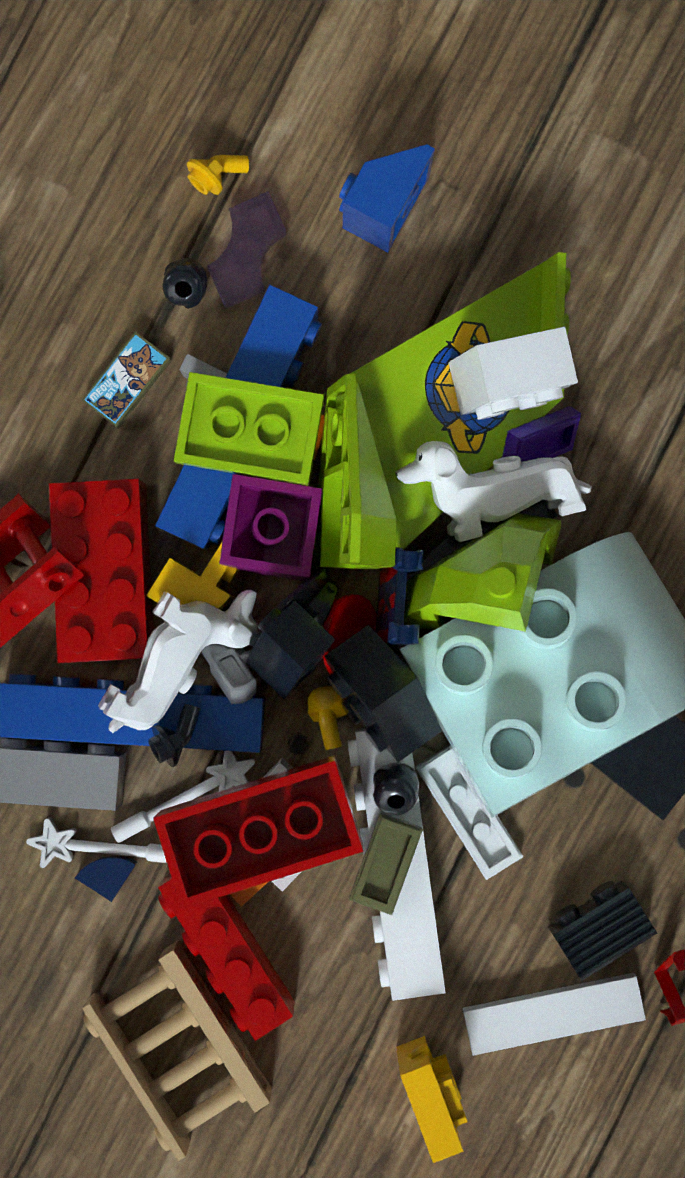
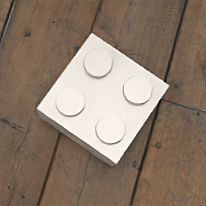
M565 327L476 345L448 362L460 414L465 415L476 412L478 420L502 415L504 411L518 407L520 410H526L545 405L549 401L563 398L562 389L578 383Z

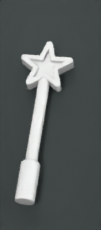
M224 751L223 764L208 766L206 769L207 773L214 775L213 777L148 812L141 811L111 827L114 838L118 843L150 827L151 822L154 821L153 817L160 810L191 801L219 785V791L231 788L233 785L238 786L248 783L244 774L255 764V760L251 758L237 761L232 751Z
M51 817L44 820L43 835L30 837L26 841L28 845L42 850L41 868H45L55 856L71 862L74 859L71 850L145 857L147 861L167 863L161 844L150 843L148 846L74 840L71 838L77 832L76 828L59 831Z

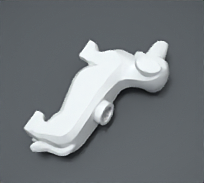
M430 441L421 445L417 449L415 460L395 472L397 479L405 484L431 482L433 499L436 506L452 518L451 523L447 525V533L450 536L454 535L455 539L459 542L483 536L481 520L486 522L506 520L541 500H546L548 509L558 508L559 515L561 516L585 511L586 506L581 493H590L592 488L589 484L576 479L571 462L563 456L538 458L521 462L519 456L503 457L493 461L494 469L476 474H467L461 467L452 447L441 441Z
M254 590L241 592L228 610L221 611L203 601L180 605V599L164 591L153 610V613L162 618L164 623L151 633L147 641L136 682L129 686L125 694L121 693L118 687L110 684L98 705L105 715L114 718L109 723L108 729L114 733L123 725L137 730H147L153 727L165 715L178 692L185 694L191 688L197 675V671L192 667L204 647L210 644H221L230 648L248 646L258 631V623L252 616L257 592Z

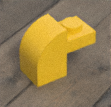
M221 543L202 575H199L177 560L169 558L146 596L158 603L165 591L180 599V605L203 601L221 610L234 596L220 588L223 580L230 584L240 569L219 565Z

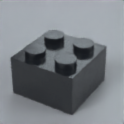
M369 624L324 656L332 671V674L327 676L329 683L341 699L346 698L341 703L343 709L356 725L362 722L365 727H368L364 732L379 753L387 749L399 763L442 731L418 677Z

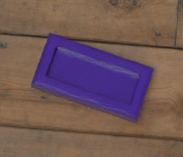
M568 406L508 430L502 458L519 456L521 462L538 458H555L573 450L581 413Z

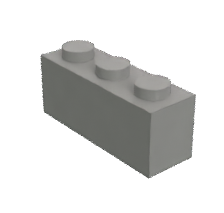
M0 737V803L116 811L123 805L126 752H115L114 744L88 743V750L71 749V741L44 740V747L27 746V739Z

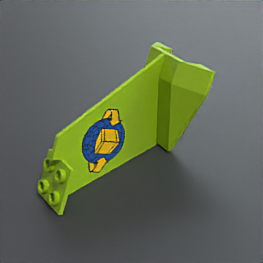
M557 252L543 263L352 373L345 374L327 388L317 488H322L312 568L378 569L395 567L396 547L403 548L404 550L443 513L434 502L431 482L405 484L396 477L395 472L415 460L417 449L426 442H445L455 451L461 467L467 474L487 471L493 465L494 460L503 456L508 430L545 416L563 399L549 401L545 405L526 410H520L518 407L504 411L502 415L481 420L477 419L476 412L461 415L448 362L480 344L565 327L568 335L569 316L565 313V295L570 288L571 272L569 268H566L567 253Z

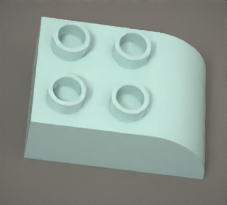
M630 532L620 533L593 543L541 570L526 632L455 618L419 638V644L406 645L400 649L404 663L418 677L442 731L491 818L685 710V619L637 540Z

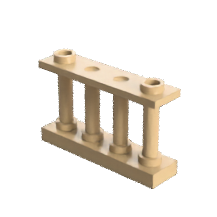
M177 940L166 947L158 960L161 963L158 966L159 972L107 1005L97 991L89 997L82 1009L85 1012L83 1020L87 1029L95 1038L100 1036L154 1122V1132L159 1144L165 1151L171 1150L179 1162L186 1157L191 1141L187 1133L237 1101L241 1103L247 1101L254 1113L270 1103L272 1087L181 942ZM167 987L171 990L176 987L185 1001L182 1004L183 1009L132 1042H129L116 1020ZM190 1025L193 1027L200 1025L208 1038L206 1047L153 1080L140 1057ZM223 1063L232 1076L229 1079L230 1085L177 1118L163 1096L212 1064L221 1065Z

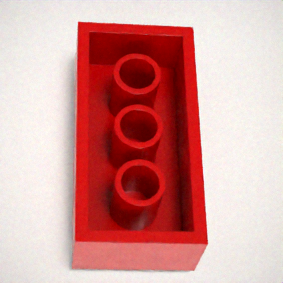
M140 479L49 483L52 548L56 547L84 574L81 579L55 600L58 663L142 659L147 641L154 631L152 599L146 596L151 589L146 483Z
M335 755L162 809L153 817L181 909L364 852L363 841Z

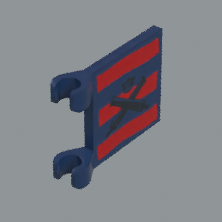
M396 547L395 567L380 568L376 633L392 650L402 645L419 644L420 624L404 625L407 572L423 570L424 550L403 551V548Z

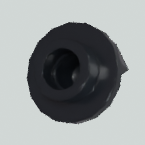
M184 704L175 730L160 725L153 726L154 736L149 738L148 742L159 763L166 761L171 767L177 766L183 747L189 743L201 711L200 708Z

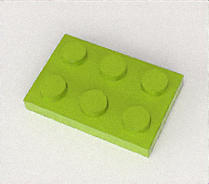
M189 372L174 462L176 464L309 486L324 395Z

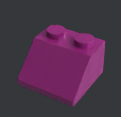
M233 474L219 565L261 575L300 581L309 578L322 488Z

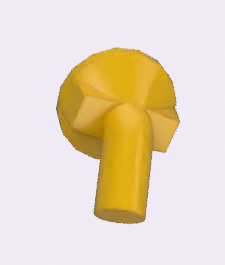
M215 155L210 159H190L187 162V168L190 171L187 177L191 184L201 193L207 195L211 192L219 195L223 190L221 173H248L249 159L246 155Z
M332 686L319 687L309 694L307 703L308 715L313 722H319L325 750L342 747L336 719L347 715L341 705L346 698L341 699Z

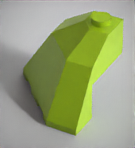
M517 513L483 533V536L473 539L408 579L404 625L420 624L419 628L433 631L444 625L446 617L526 632L542 563L552 565L561 528V520Z

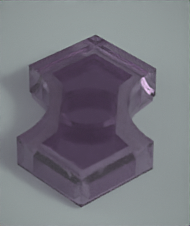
M269 191L229 208L232 221V234L229 244L218 259L207 265L209 274L225 309L265 292L261 277L264 258L269 249L287 235Z

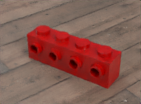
M171 874L166 876L158 887L161 892L158 895L160 905L171 919L176 916L185 930L182 933V938L189 951L194 956L200 954L209 968L206 970V976L213 989L218 994L224 992L233 1007L230 1008V1014L237 1027L242 1032L248 1030L256 1041L292 1018L295 1007L294 999L228 895L181 909Z

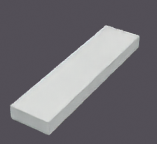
M634 973L463 1008L473 1056L646 1020L637 976Z

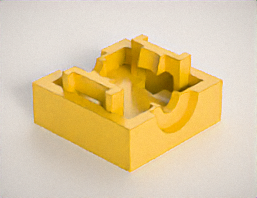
M425 1036L397 1046L400 1076L432 1162L435 1163L464 1152L457 1127L468 1121L460 1101L462 1097L446 1054L433 1058Z

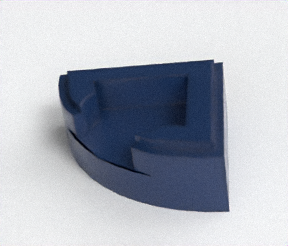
M125 856L103 857L87 864L76 875L75 879L112 902L134 869L137 861Z

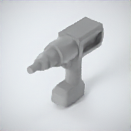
M210 644L204 647L201 652L210 665L212 676L230 703L240 704L250 700L256 693V679L249 670L251 667L246 663L252 650L245 651L244 648H230L221 644Z

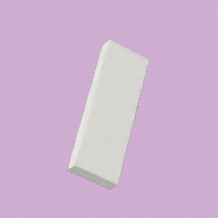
M451 745L415 766L486 880L523 858V855L498 815L491 818Z

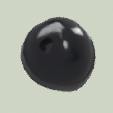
M181 258L169 263L165 268L162 285L165 297L172 304L184 306L187 309L197 306L204 298L208 287L205 269L200 263L191 258Z
M401 762L390 763L380 767L373 775V798L380 810L403 815L413 808L419 796V781L415 770L411 766Z

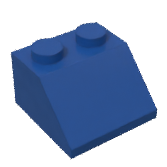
M426 144L365 162L358 175L350 173L339 195V198L343 199L339 211L343 213V229L388 253L429 179L435 148Z

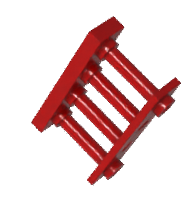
M19 493L0 509V648L84 576L83 572L56 547H53L49 552L46 551L38 537L51 526L45 517ZM25 550L34 565L13 582L4 567Z

